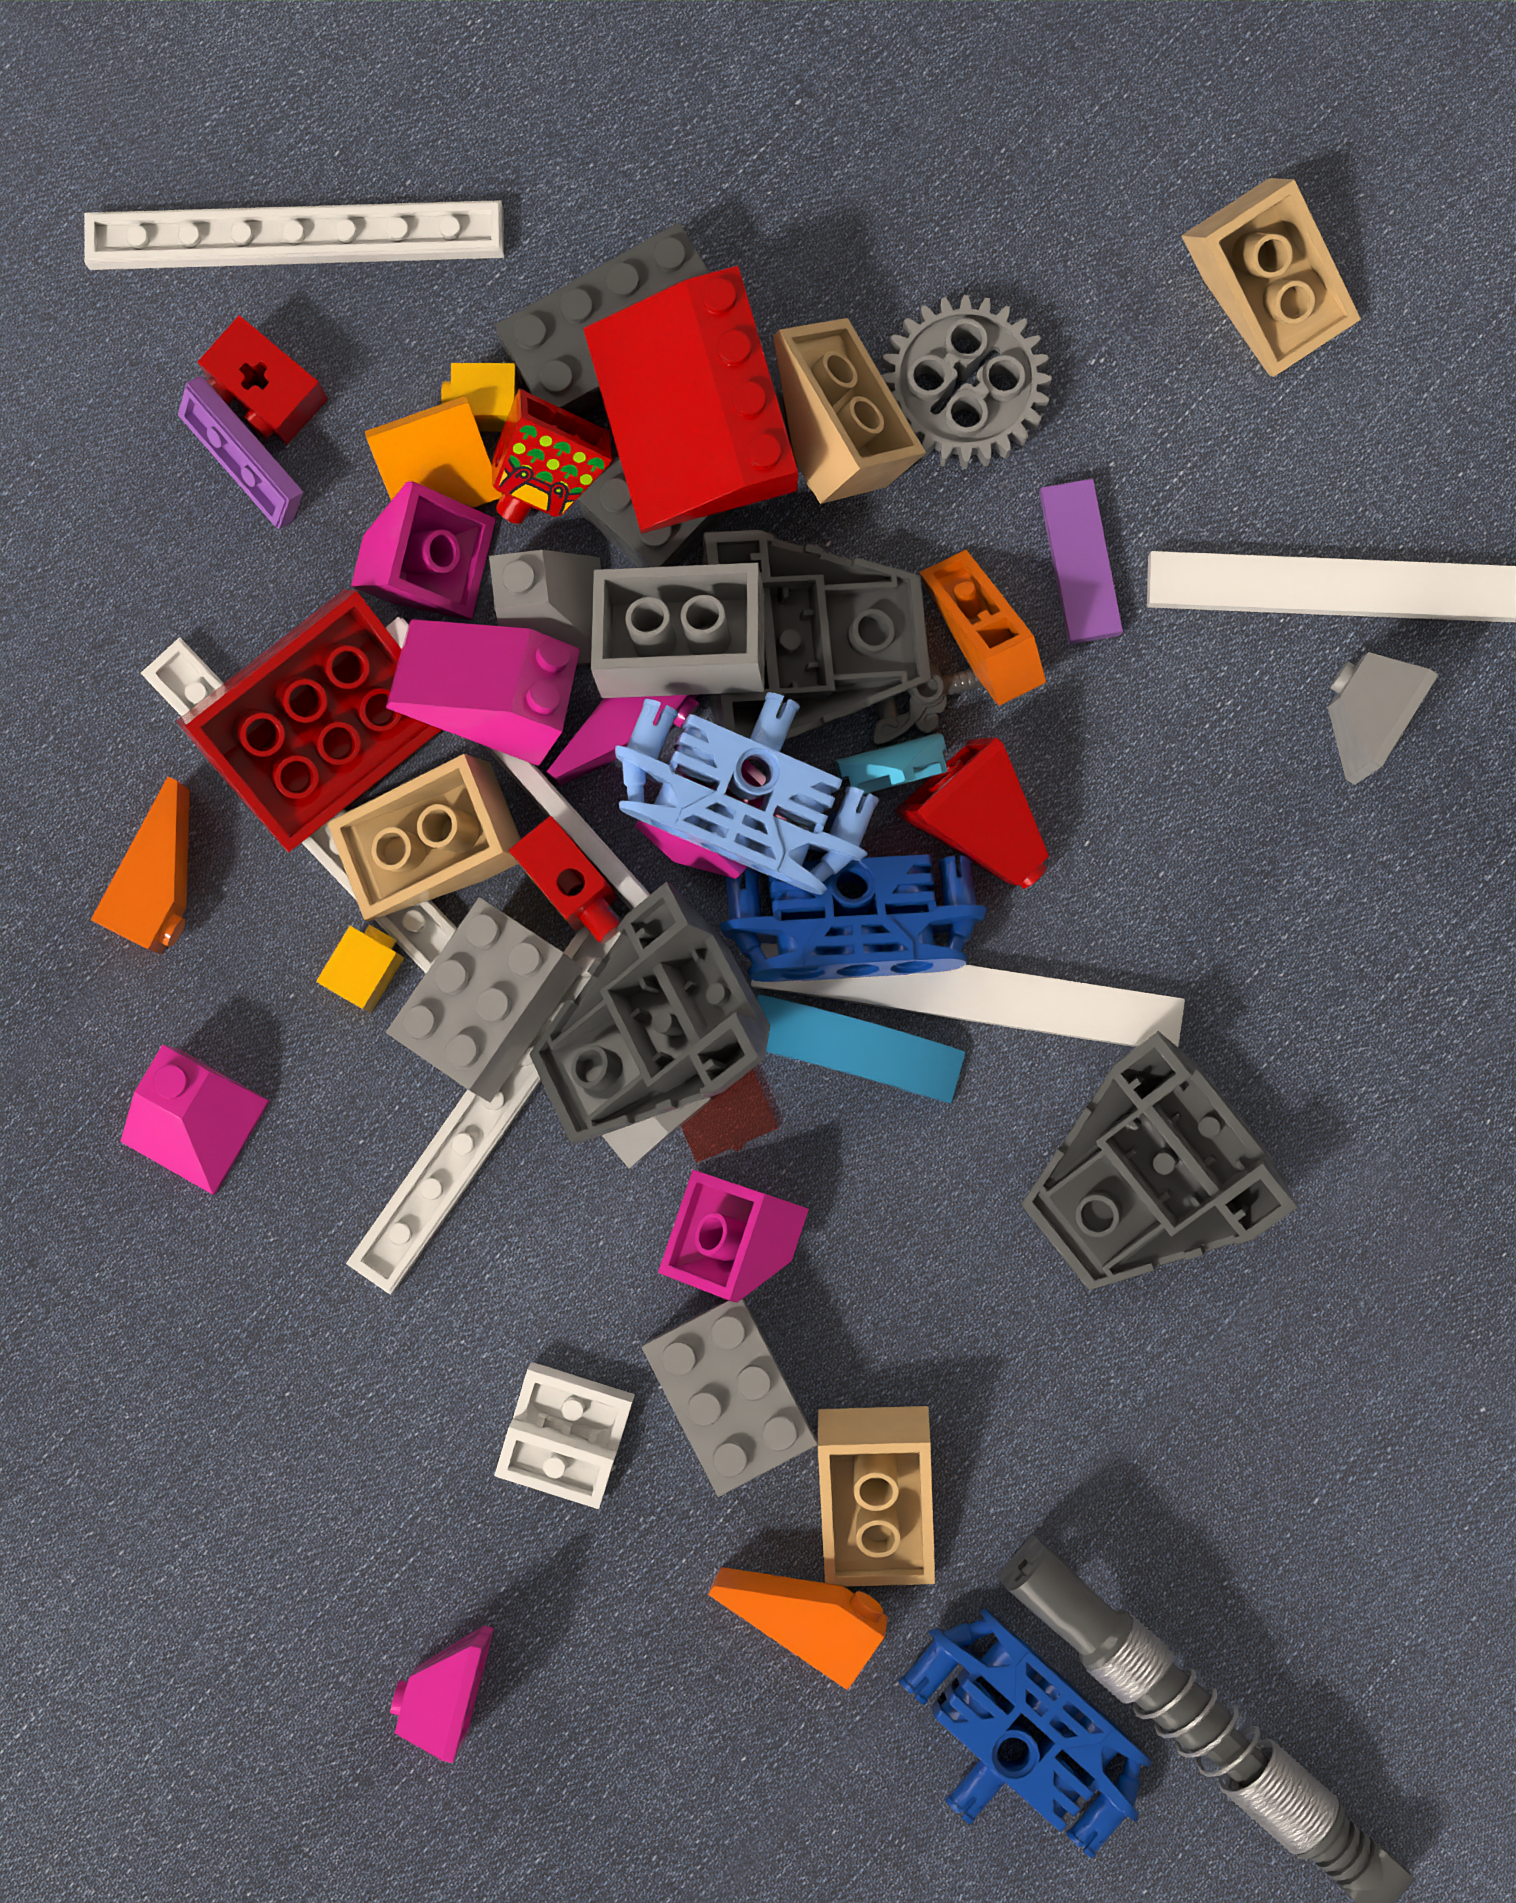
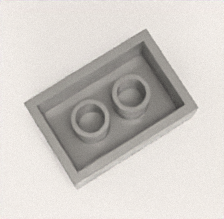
M739 563L594 570L591 671L601 698L764 692V589L759 564Z
M479 897L391 1023L386 1033L463 1087L491 1103L583 968L564 952Z
M744 1298L738 1303L724 1300L644 1342L641 1346L718 1497L817 1445L816 1438Z

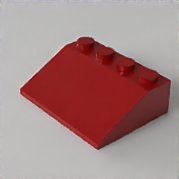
M739 266L686 279L583 328L641 534L797 491V466Z
M347 589L338 593L176 721L211 765L288 853L442 730L386 708L402 649L356 590Z

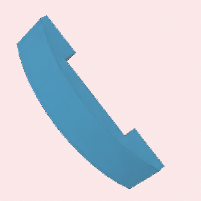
M758 994L757 1001L770 1024L766 1053L795 1061L807 1062L893 1086L902 1091L949 1104L952 1103L965 1051L867 1021Z

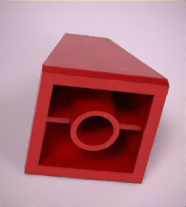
M997 737L970 739L945 762L948 772L929 777L894 809V812L901 819L959 855L971 857L975 865L1006 884L1020 885L1022 889H1025L1035 883L1046 872L1047 867L1043 862L1049 857V854L1003 743Z

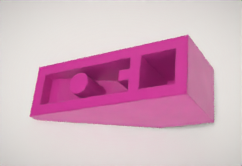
M697 695L604 698L547 770L551 781L560 787L618 759L615 754V746L627 747L643 709L645 699L661 702L653 725H656L660 713L666 705L678 712L670 728L671 730L674 725L681 729L683 721L690 714L694 715L700 705L695 700Z

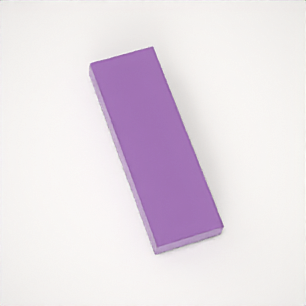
M202 375L186 382L178 416L275 527L281 529L293 522L304 492Z
M1093 479L1041 487L1039 495L1068 645L1120 636L1123 632Z

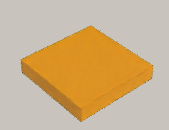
M466 396L365 431L366 439L391 501L405 483L409 481L421 484L471 508L502 497V493L492 486V466Z

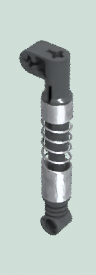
M1032 1533L997 1574L999 1580L1010 1593L1079 1652L1080 1662L1087 1669V1672L1095 1677V1680L1103 1684L1108 1691L1112 1692V1695L1120 1699V1702L1125 1704L1134 1702L1133 1709L1137 1717L1153 1719L1158 1736L1174 1738L1180 1755L1186 1758L1197 1757V1766L1201 1774L1207 1777L1219 1776L1218 1783L1222 1793L1231 1798V1801L1243 1809L1248 1816H1251L1256 1823L1268 1831V1834L1272 1835L1290 1853H1293L1302 1860L1310 1859L1315 1862L1356 1903H1397L1416 1880L1382 1846L1372 1838L1369 1839V1836L1364 1831L1359 1830L1355 1823L1349 1821L1345 1815V1808L1336 1795H1333L1316 1777L1308 1773V1770L1296 1762L1291 1755H1288L1279 1744H1276L1271 1739L1258 1741L1260 1737L1258 1726H1250L1241 1733L1234 1728L1239 1717L1238 1708L1229 1707L1226 1709L1216 1700L1217 1690L1215 1688L1205 1690L1195 1681L1196 1673L1194 1669L1182 1671L1173 1663L1174 1650H1169L1168 1645H1165L1160 1638H1157L1135 1616L1130 1615L1125 1610L1112 1609L1064 1560ZM1138 1705H1139L1148 1715H1146V1714L1140 1712V1710H1139V1708H1138ZM1160 1726H1161L1165 1731H1167L1169 1734H1167V1733L1161 1731ZM1255 1731L1252 1742L1245 1738L1248 1733ZM1181 1745H1182L1184 1748H1186L1190 1753L1184 1751V1750L1182 1749ZM1202 1756H1208L1220 1767L1219 1771L1209 1772L1205 1770L1201 1763ZM1225 1773L1228 1774L1226 1785L1223 1783V1774Z

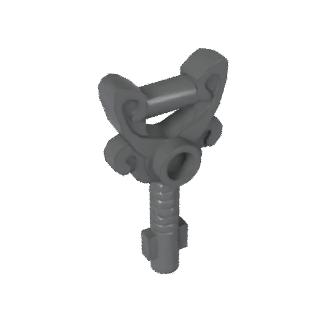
M929 663L931 680L906 691L910 696L909 711L907 713L899 714L895 696L875 704L879 721L874 730L873 744L878 747L889 745L905 736L914 726L921 734L928 735L933 733L939 724L938 715L943 714L946 708V696L983 687L982 683L972 669L941 676L937 667Z

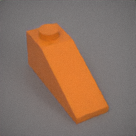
M966 549L919 572L922 582L973 672L998 706L1047 683L1034 635Z
M169 776L165 780L91 918V921L158 954H162L166 946L172 947L179 939L185 926V919L182 918V915L187 908L190 789Z
M721 1567L708 1593L709 1596L846 1690L850 1688L884 1639L888 1616L883 1614L881 1605L868 1594L857 1591L854 1594L841 1585Z

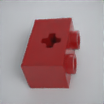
M240 315L197 361L207 376L209 385L228 406L234 401L247 412L243 417L245 422L266 440L274 434L285 445H288L328 400L320 383ZM256 380L262 384L268 383L263 390L259 386H252Z

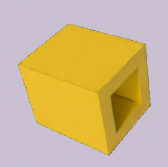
M451 363V381L442 382V404L466 396L479 432H502L515 396L520 389V379L515 363Z
M368 925L365 932L362 933L349 926L316 982L363 1010L372 1013L404 957L392 950L397 940L375 927Z

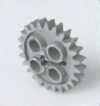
M963 295L960 308L953 310L950 302L945 297L941 299L939 314L937 315L926 305L922 306L920 311L921 324L919 325L915 321L906 318L902 330L907 338L893 334L889 347L896 354L883 355L881 367L891 373L881 376L889 390L892 391L893 397L917 438L923 442L922 446L926 453L921 458L924 459L933 449L939 450L940 466H945L951 454L959 456L962 469H967L971 455L977 454L982 465L986 467L989 465L991 450L993 449L1004 459L1008 458L1011 451L1009 439L1018 445L1024 446L1028 439V434L1024 427L1037 430L1041 417L1034 410H1046L1049 402V397L1040 391L1049 389L1052 376L1038 373L1046 368L1049 356L1045 354L1033 355L1039 346L1040 336L1036 335L1024 339L1022 335L1028 321L1024 318L1013 325L1008 323L1010 307L1007 305L997 315L991 314L990 298H985L979 310L971 308L968 295ZM966 338L973 341L978 350L971 354H962L955 350L952 342L956 339ZM996 350L999 352V356L994 357L978 370L973 386L969 383L964 384L957 390L956 394L952 396L947 406L939 414L931 413L932 408L941 404L953 393L957 378L961 381L967 380L990 351ZM922 374H931L938 378L941 386L935 390H924L916 384L914 379ZM997 374L1007 375L1013 380L1015 387L1007 391L998 390L992 386L989 378ZM959 410H968L975 414L978 423L971 427L960 426L955 423L952 414Z

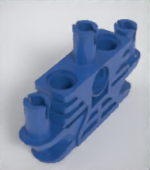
M838 812L828 815L829 831H831ZM861 841L859 846L861 849H863V841ZM931 855L863 858L861 861L852 860L836 875H830L822 882L827 888V891L822 895L805 891L768 875L771 913L770 916L761 917L759 871L752 868L745 869L744 890L741 889L740 876L736 879L724 876L729 920L720 923L718 927L723 935L734 940L741 953L748 957L752 966L746 972L750 979L754 981H810L945 972L963 967L968 960V956L961 952L963 946L969 941L974 926L985 918L987 908L976 905L972 871L973 859L969 856H960V864L955 865V856L943 858L938 862L944 906L937 907L935 892L931 891L934 885L933 873H929L932 867ZM821 860L804 861L802 867L810 872ZM847 881L854 882L860 885L864 895L856 899L846 898L838 891L837 886ZM871 908V915H866ZM949 932V940L946 947L934 945L933 934ZM761 943L777 944L778 956L767 959L761 949Z
M987 1608L979 1610L984 1618L971 1624L963 1623L946 1631L938 1627L929 1630L928 1633L934 1641L898 1681L910 1694L912 1692L915 1694L914 1698L925 1705L929 1701V1697L959 1663L964 1667L957 1676L960 1683L958 1687L955 1688L950 1684L944 1691L946 1701L942 1703L937 1699L931 1706L934 1717L980 1759L954 1791L945 1798V1801L957 1814L959 1812L963 1814L961 1816L962 1819L972 1825L977 1815L1002 1786L1007 1783L1059 1832L1067 1826L1064 1815L1069 1812L1072 1816H1075L1081 1809L1077 1802L1080 1796L1088 1801L1098 1789L1101 1792L1076 1823L1065 1832L1078 1848L1082 1846L1084 1848L1083 1852L1092 1859L1127 1816L1137 1823L1139 1812L1134 1805L1140 1785L1138 1777L1141 1765L1151 1767L1152 1759L1137 1743ZM994 1633L998 1639L983 1657L967 1647L974 1644L975 1640ZM980 1675L1007 1698L1003 1703L976 1680ZM1021 1713L1046 1734L1038 1744L1027 1726L1016 1719ZM1014 1737L1025 1741V1751L1017 1760L1004 1761L997 1756L1000 1744L1006 1739ZM1062 1749L1087 1771L1083 1776L1058 1755ZM1119 1752L1126 1756V1760L1116 1784L1104 1769Z

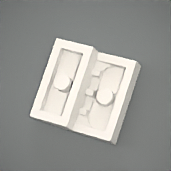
M531 1362L526 1372L516 1410L509 1425L494 1476L599 1509L635 1394Z

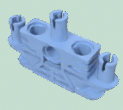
M768 692L750 739L690 714L683 721L680 729L684 733L679 735L674 743L673 748L676 751L669 756L666 763L658 760V757L678 712L666 705L662 709L656 725H653L661 702L645 699L643 709L627 747L615 746L616 758L623 764L624 785L627 786L628 801L619 802L621 811L707 850L815 894L822 895L827 891L826 886L822 882L830 875H836L850 861H861L868 855L859 846L879 799L870 793L867 794V797L862 796L864 791L850 786L846 787L845 796L830 833L823 832L822 830L828 818L823 812L832 808L835 798L830 796V794L839 790L843 780L780 752L794 716L800 708L798 703L788 699L787 703L782 704L779 715L776 718L784 696ZM753 759L762 764L766 772L763 786L754 787L745 782L741 774L744 760ZM675 771L712 786V789L675 774ZM646 778L661 786L654 804L645 803L644 785ZM727 786L740 799L754 800L764 796L760 808L757 809L725 795ZM773 813L780 815L786 819H789L793 822H796L800 825H803L807 827L808 830H805L782 819H779L773 816ZM808 849L825 853L821 858V862L810 872L802 867Z

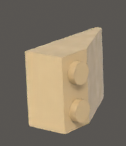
M1268 178L1181 235L1205 284L1269 376L1274 377L1361 320L1294 179Z
M848 318L780 329L773 335L793 456L805 477L808 487L814 492L820 504L886 488L926 453Z
M462 754L327 822L365 921H371L474 885L518 864L508 850L521 839L490 762L467 754Z
M928 1406L818 1409V1461L825 1583L841 1586L935 1584L931 1442Z

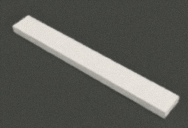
M501 200L84 213L85 264L89 270L504 258V223Z
M1151 551L1148 555L1147 607L1516 623V566Z
M397 617L386 629L402 649L408 623L403 618ZM484 746L547 817L551 815L630 910H633L651 895L534 764Z
M180 637L141 672L146 680L181 716L224 684ZM343 809V810H341L338 814H336L333 818H331L329 821H331V820H333V819H335V818H337V817H339V816H341V815H343V814H345V813H347V812ZM326 822L305 839L302 844L355 898ZM431 900L375 919L393 939L397 940L396 943L425 973L430 969L457 930V927Z
M585 926L577 932L564 953L583 968L491 1103L469 1090L465 1092L346 1262L348 1266L391 1295L395 1292L541 1082L529 1055L567 999L575 1001L592 976L587 970L596 957L604 959L620 936V932L603 944H600Z
M761 943V949L767 959L778 956L777 944ZM964 965L961 968L945 972L810 981H751V987L1131 1047L1139 1046L1157 1031L1178 1047L1185 999L971 965Z

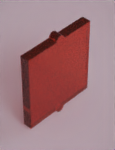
M753 1069L724 1092L711 1096L710 1098L713 1101L681 1126L696 1163L731 1148L735 1151H740L743 1143L778 1129Z

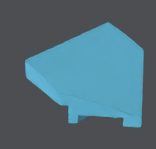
M940 733L834 761L838 778L842 780L849 779L851 787L863 790V794L948 772L943 755L947 748L944 737Z

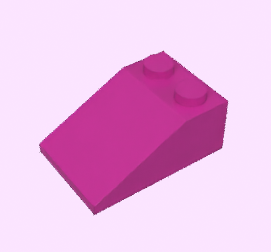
M411 619L386 708L539 766L563 731L580 648L528 628Z

